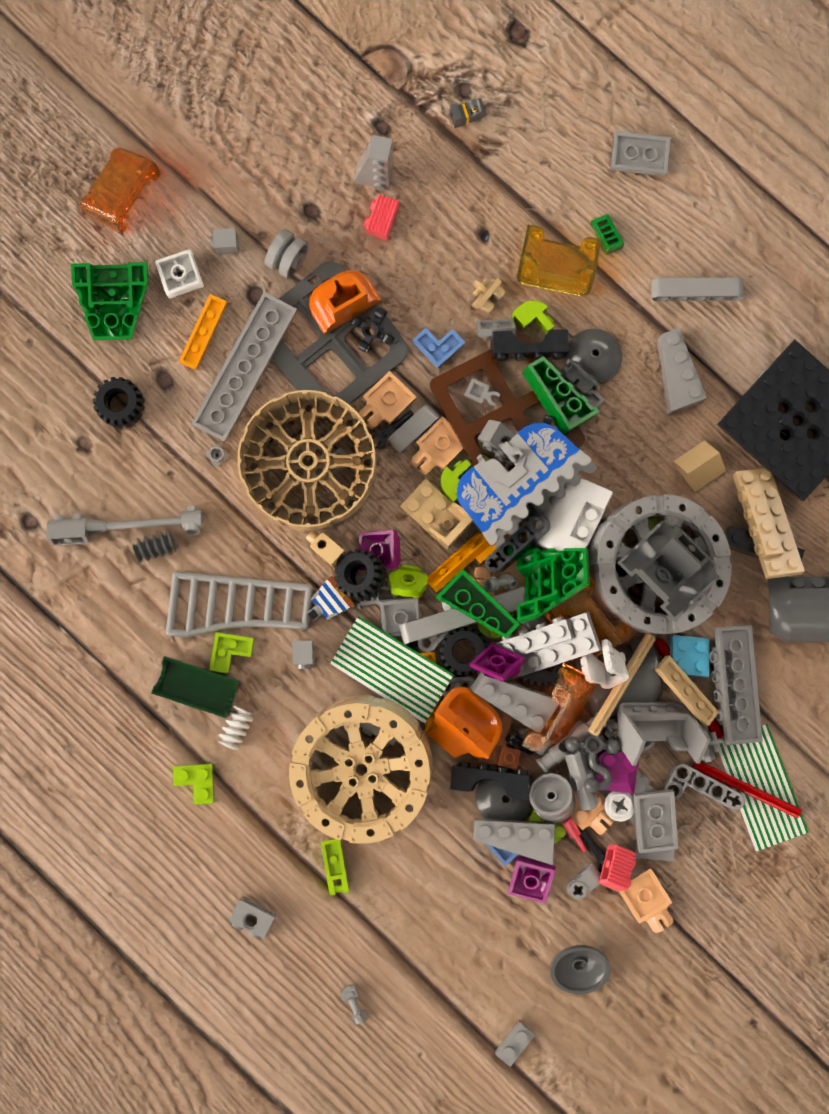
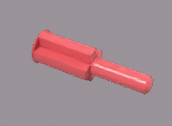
M572 816L562 821V824L570 838L575 839L581 852H585L587 849L579 836L581 832Z

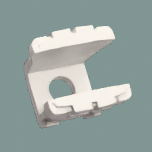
M607 639L602 640L605 663L598 660L592 653L582 656L580 659L581 666H583L581 667L582 672L585 675V680L589 683H597L604 689H610L629 679L628 670L625 665V654L614 649L611 642Z

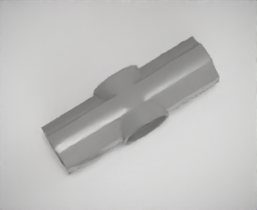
M582 749L576 752L567 751L564 755L570 772L568 776L570 786L577 794L581 810H592L596 808L598 801L595 793H588L584 789V782L588 778H594L590 769L587 768Z

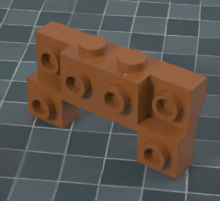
M490 703L502 721V734L488 759L478 757V761L517 769L521 750L506 747L507 742L505 740L509 734L512 717Z

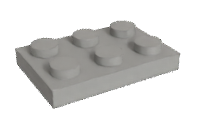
M615 131L610 170L666 176L671 138Z
M670 789L633 794L638 852L641 854L678 849L674 791Z

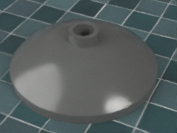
M586 329L571 339L569 342L570 352L565 357L567 365L571 359L574 362H579L587 374L593 375L597 379V383L602 384L612 379L618 372L622 363V350L618 341L610 333L601 329ZM597 351L599 355L594 356L592 352Z
M508 769V772H515V773H516L515 770H513V769ZM483 779L480 781L476 790V805L484 819L524 821L532 810L530 799L509 798V801L505 803L502 801V797L507 794L499 782L493 779Z
M576 945L560 951L554 957L550 972L553 982L561 990L572 994H587L598 990L607 982L610 976V963L606 955L599 949L587 945Z

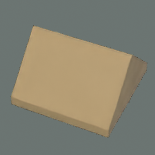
M705 440L673 461L694 493L726 472L720 453Z

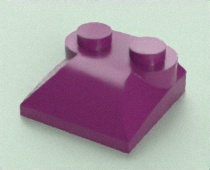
M397 530L359 532V550H366L377 556L389 570L398 569L401 554L400 537ZM366 566L360 568V570L364 571L367 570Z
M491 643L470 663V667L503 682L507 678H513L520 674L521 666L525 663V657Z
M606 750L598 752L597 763L608 769L612 777L611 784L604 790L634 794L639 761L636 766H632L624 752H618L614 755L607 753ZM596 772L595 779L598 782H602L604 780L603 775Z
M522 855L518 856L515 860L508 894L546 904L556 866Z

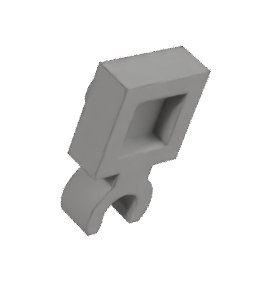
M472 378L464 397L479 404H482L484 399L489 406L495 407L496 403L491 401V396L499 398L500 394L496 391L488 392L489 385Z

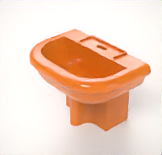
M347 270L335 275L315 288L310 296L309 308L323 334H327L352 320L353 316L357 317L380 303L382 299L365 274L355 270Z
M457 687L445 696L434 714V721L426 732V735L454 758L470 753L475 757L488 759L501 737L502 721L497 711L482 697L475 694L469 688Z

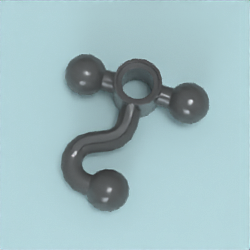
M595 735L588 737L585 741H580L574 736L567 738L565 742L567 750L576 752L579 749H583L589 755L590 767L604 777L602 782H598L595 778L586 779L584 789L588 793L593 794L598 790H604L609 787L612 780L611 773L608 769L597 763L596 754L601 750H606L611 755L617 754L620 751V743L615 739L603 742L600 737ZM591 740L597 744V750L595 751L588 747V742Z

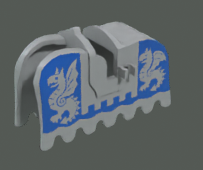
M533 423L520 430L509 442L500 443L499 447L515 464L512 470L509 471L503 467L496 459L487 461L480 454L476 457L479 463L461 477L457 487L458 501L491 546L496 545L498 548L505 542L504 536L506 534L512 535L520 528L519 523L522 522L521 519L526 518L530 512L528 503L531 502L537 505L541 511L546 512L551 508L549 502L551 496L557 499L564 498L566 494L564 485L566 483L572 486L580 484V471L593 473L597 470V466L591 462L592 459L577 448L556 427L546 423Z

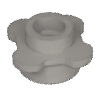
M216 444L206 452V457L212 460L214 466H219L223 460L229 458V454L224 452L221 444Z

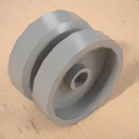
M283 229L276 236L267 251L264 261L265 266L272 270L279 268V274L290 279L302 265L309 249V243L302 238L295 239L294 233Z
M553 773L544 774L535 779L530 787V803L538 817L545 822H562L570 817L574 811L575 796L570 784L564 777Z

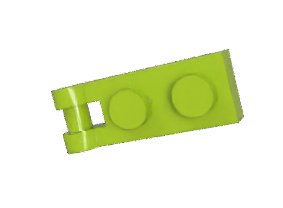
M337 839L321 841L330 896L336 895L338 892L349 893L341 841ZM341 879L342 884L335 885L334 880Z

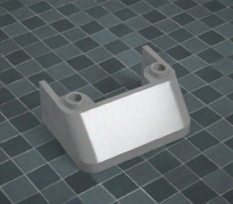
M678 702L621 703L617 711L618 742L632 766L637 765L645 743L652 741H667L675 751H688L694 761L700 764L711 739L685 705Z

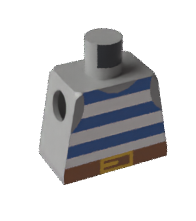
M332 576L311 598L316 606L307 613L313 621L322 615L329 621L355 606L352 600L343 594L341 589L337 588L336 584L338 583Z

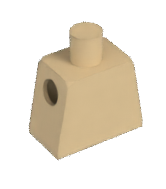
M311 531L306 537V540L311 543L310 548L334 569H338L336 564L338 561H342L341 557L348 555L323 532L318 535L315 531Z

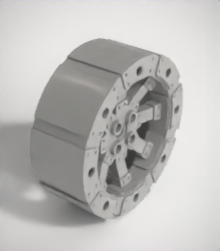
M665 494L661 496H647L619 506L601 519L602 522L598 525L587 547L590 585L587 586V590L598 610L618 627L638 634L679 633L692 629L706 621L713 614V610L722 603L727 593L732 573V564H730L729 558L731 552L727 538L712 515L709 516L703 507L691 500ZM636 507L641 511L638 514L635 512ZM655 515L665 517V522L673 527L675 525L681 527L682 524L686 527L689 526L696 536L692 540L715 563L713 567L717 575H719L717 582L706 590L675 621L668 614L655 613L656 593L637 573L632 577L629 574L618 577L615 568L616 558L622 559L632 550L621 542L627 529L632 527L640 542L650 532L647 525L649 524L647 517ZM607 541H609L610 544H613L612 548L607 547ZM641 583L643 584L641 602L637 605L630 600L625 592L634 584ZM612 586L617 590L613 594L610 592ZM645 617L649 620L648 625L644 623Z

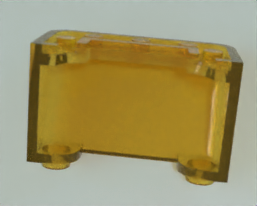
M528 224L517 272L518 282L542 289L577 296H587L591 292L597 271L601 239L587 237L582 240L580 246L544 239L542 228Z

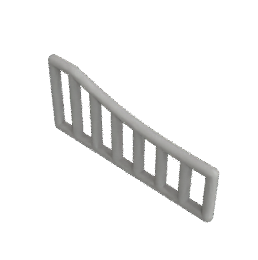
M175 571L172 575L166 634L168 636L190 638L206 633L244 627L307 630L310 623V616L307 612L311 610L313 586L303 583ZM180 579L191 580L185 630L174 629ZM199 581L210 582L205 626L193 629ZM218 583L229 584L225 622L213 624ZM237 585L248 586L244 620L233 621ZM256 587L267 588L264 619H252ZM275 589H286L283 620H271ZM294 590L305 591L302 622L290 621Z

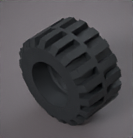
M111 377V381L106 379L103 381L105 383L103 386L101 384L97 386L99 391L94 392L96 398H93V403L95 404L93 407L97 415L112 427L117 426L118 428H123V426L130 427V423L133 422L135 424L138 422L136 420L137 417H142L141 410H145L143 405L145 399L142 397V392L130 380H125L123 377L118 379ZM117 394H127L129 400L126 408L120 412H112L110 410L112 398Z
M355 549L354 552H347V556L343 555L341 557L342 561H338L336 564L338 569L334 571L337 574L334 577V580L338 582L336 584L337 588L341 589L343 594L359 601H370L371 597H378L377 593H382L384 590L382 589L383 585L386 586L387 584L385 578H388V573L385 572L387 568L383 565L384 562L366 550ZM366 566L367 576L365 580L356 585L355 576L357 571Z
M470 627L453 629L442 640L440 646L441 661L449 671L456 675L467 676L474 674L478 671L471 668L470 663L488 647L484 636L477 630ZM460 640L470 641L475 647V656L468 663L458 662L453 656V647Z

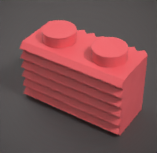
M378 194L377 199H373L370 210H372L371 216H367L365 219L364 227L366 228V234L388 241L400 208V201Z
M608 845L599 884L615 891H627L631 885L630 875L636 864V853L619 845Z

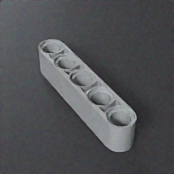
M737 277L656 278L651 280V295L653 301H737L744 299L743 278Z

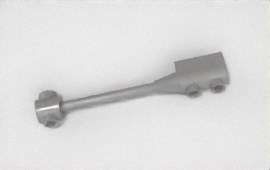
M188 506L187 511H182L181 517L118 522L84 518L83 514H74L73 519H65L66 517L63 515H55L54 520L47 522L46 539L51 546L90 544V535L107 530L182 525L185 534L198 535L200 534V529L204 527L202 510H198L197 506Z

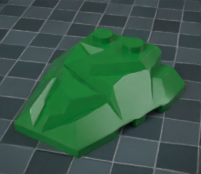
M128 262V265L71 264L72 285L77 292L78 301L84 311L85 320L92 339L132 340L149 282L148 262Z
M532 548L517 559V571L525 577V602L517 604V621L523 623L536 619L590 585L589 555L586 548H564L563 551H557L555 548H549L548 551Z

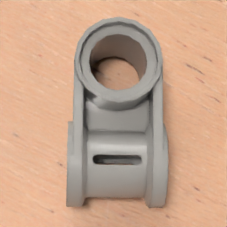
M592 863L585 866L567 884V892L574 899H583L600 885L601 873ZM575 885L579 887V893L574 892L575 889L573 887Z

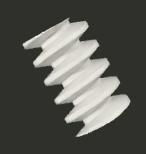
M233 705L236 713H229L233 719L226 720L229 727H222L226 734H219L218 736L222 741L217 742L233 750H239L240 747L236 743H242L243 739L240 736H246L247 734L243 728L249 729L250 725L247 721L253 722L254 719L250 716V712Z

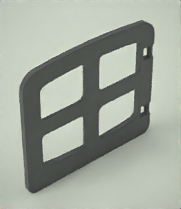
M330 261L321 264L310 275L302 279L279 298V300L292 307H297L319 333L318 340L298 356H294L282 340L272 360L298 391L315 390L325 392L332 397L336 396L350 405L406 358L407 344L386 316L382 322L384 332L394 336L395 340L392 345H388L390 351L373 366L367 368L344 341L345 336L357 327L350 323L351 320L331 332L323 334L310 311L308 296L323 282L346 271L340 264ZM317 275L320 280L312 286L309 281ZM377 304L360 314L359 317L364 320L369 319L372 322L377 308H381ZM328 350H333L356 377L352 383L337 395L329 394L306 371V368Z

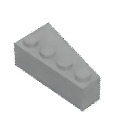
M372 136L367 148L364 150V154L361 155L360 160L357 162L353 183L372 186L380 191L389 190L394 170L393 142L391 138Z
M679 328L661 334L657 339L668 416L698 405L707 397Z
M474 818V841L553 865L555 829L553 823Z

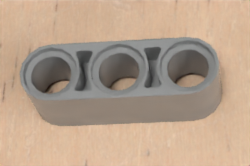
M427 403L388 438V441L402 454L441 417Z

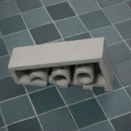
M483 673L479 674L470 688L475 694L538 734L541 733L561 702L555 696L506 680L501 682Z

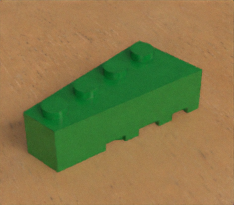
M544 357L529 364L522 372L548 415L552 416V421L563 435L593 419L600 412L596 407L593 408L587 402L588 399L584 395L581 396L570 382H567L560 376L561 373Z
M464 568L435 597L504 638H507L520 625L517 619Z

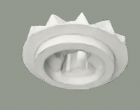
M612 791L606 796L604 807L606 814L612 820L622 822L633 816L635 812L634 798L630 793ZM624 798L622 805L625 809H619L616 812L617 806L614 802H620Z

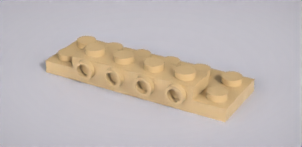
M765 468L735 471L733 478L738 490V499L742 503L744 518L748 522L749 534L753 537L755 552L759 556L765 578L771 579L803 574L805 570L774 476Z

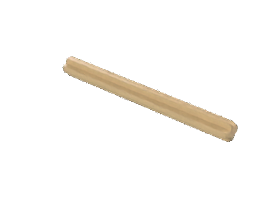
M646 633L626 666L629 679L613 687L588 729L592 735L599 736L655 642L656 638L653 635Z

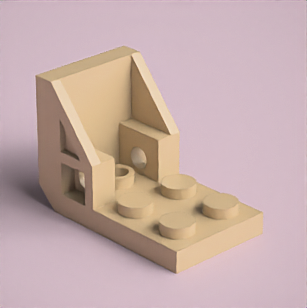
M427 479L400 506L403 511L447 550L474 522L461 506L455 502L452 503Z

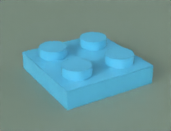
M670 636V656L687 676L709 677V638Z

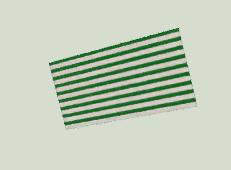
M359 616L330 663L385 699L404 707L414 717L424 723L428 720L454 676Z
M768 724L761 726L763 742L725 745L724 740L723 743L719 744L720 751L718 752L727 774L799 808ZM732 788L744 797L745 803L740 811L755 851L809 833L802 814H800L799 818H795Z

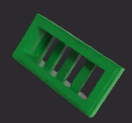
M609 214L591 220L605 255L623 248L624 242ZM606 220L607 224L598 226V223ZM609 227L610 230L601 232V230ZM612 233L613 236L605 239L604 236ZM615 240V242L610 245L607 243L609 241Z

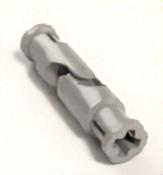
M597 712L588 722H583L579 725L572 735H567L550 748L545 756L535 760L545 774L555 764H560L565 760L564 754L566 752H562L560 747L566 742L567 738L574 736L580 741H585L588 737L594 736L588 729L597 716Z

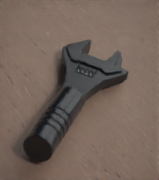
M409 410L391 426L383 430H374L372 439L378 437L381 442L375 448H384L392 433L409 420L414 413Z
M586 829L581 831L580 836L596 856L598 871L601 873L605 855L601 853Z

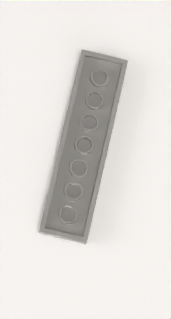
M263 292L191 424L226 443L298 312L296 308Z

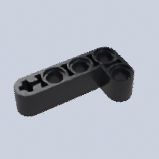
M531 502L527 504L530 507V512L526 518L521 519L524 524L488 556L485 565L489 571L504 572L549 531L550 521L537 505ZM538 520H542V528L538 530L536 523ZM524 533H527L528 540L524 543L522 541V535ZM513 546L514 553L510 556L508 548Z

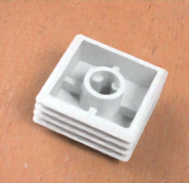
M190 249L155 261L168 298L204 287ZM178 271L183 273L181 277L177 276Z

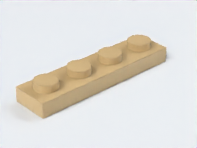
M665 656L654 670L704 727L709 726L719 712L671 656Z

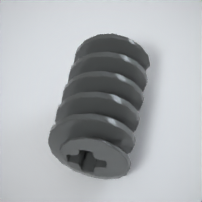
M166 530L165 537L159 532V538L152 534L150 541L144 536L143 543L137 538V543L135 545L133 543V550L138 563H141L143 558L149 561L150 555L153 559H156L158 554L163 557L165 551L168 555H171L172 550L176 552V546L170 531Z

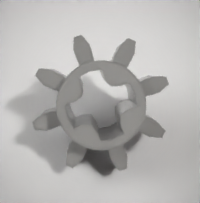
M612 718L607 721L606 724L608 726L605 727L606 731L604 734L608 739L618 741V720Z

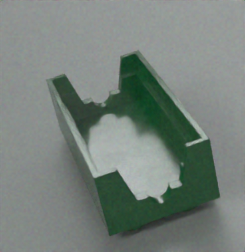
M163 657L161 676L153 686L151 694L223 718L229 717L241 682L240 680L171 657Z

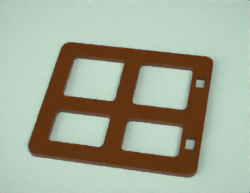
M526 334L516 336V339L521 343L533 345ZM491 349L433 378L430 382V389L473 467L479 463L476 457L480 454L483 456L474 437L482 432L488 420L503 422L510 419L519 432L524 427L530 425L524 415V410L540 403L534 391L519 398L514 397L496 365L497 359H491ZM534 358L526 359L528 365L536 361ZM479 370H483L494 390L500 394L499 399L502 407L471 423H465L448 393L447 387ZM580 427L567 434L566 438L577 448L585 443V436ZM515 464L509 466L506 469H508L509 471L512 470L515 467Z

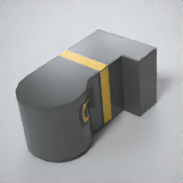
M480 98L459 105L457 103L452 104L449 109L454 128L480 120L487 114Z

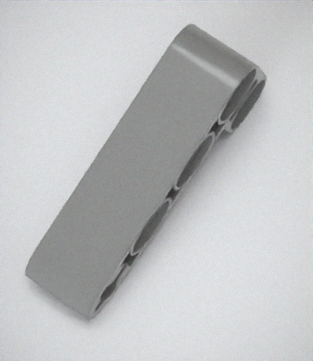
M681 763L675 764L671 768L662 786V790H668L669 786L675 785L677 788L674 794L675 799L680 798L686 786L733 810L741 809L745 803L744 797L740 793ZM683 767L686 773L684 777L679 778L677 770ZM697 777L703 779V784L700 787H696L694 783ZM715 786L720 788L718 796H713L712 789ZM726 795L735 798L737 803H732V801L726 799Z

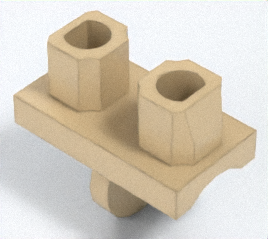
M499 278L496 280L492 279L488 285L486 279L481 283L475 281L473 283L475 287L473 295L477 298L472 303V306L475 309L480 308L484 312L489 313L494 307L489 297L493 295L498 300L506 292L500 285L502 281Z

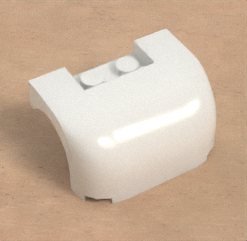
M581 479L580 484L577 486L566 483L564 485L566 492L564 498L557 499L554 496L549 498L551 508L543 513L549 519L551 526L549 531L535 543L536 548H539L541 551H546L549 548H555L557 551H563L564 548L587 549L605 512L606 506L613 496V492L584 479ZM538 520L536 523L538 530L542 528V520Z

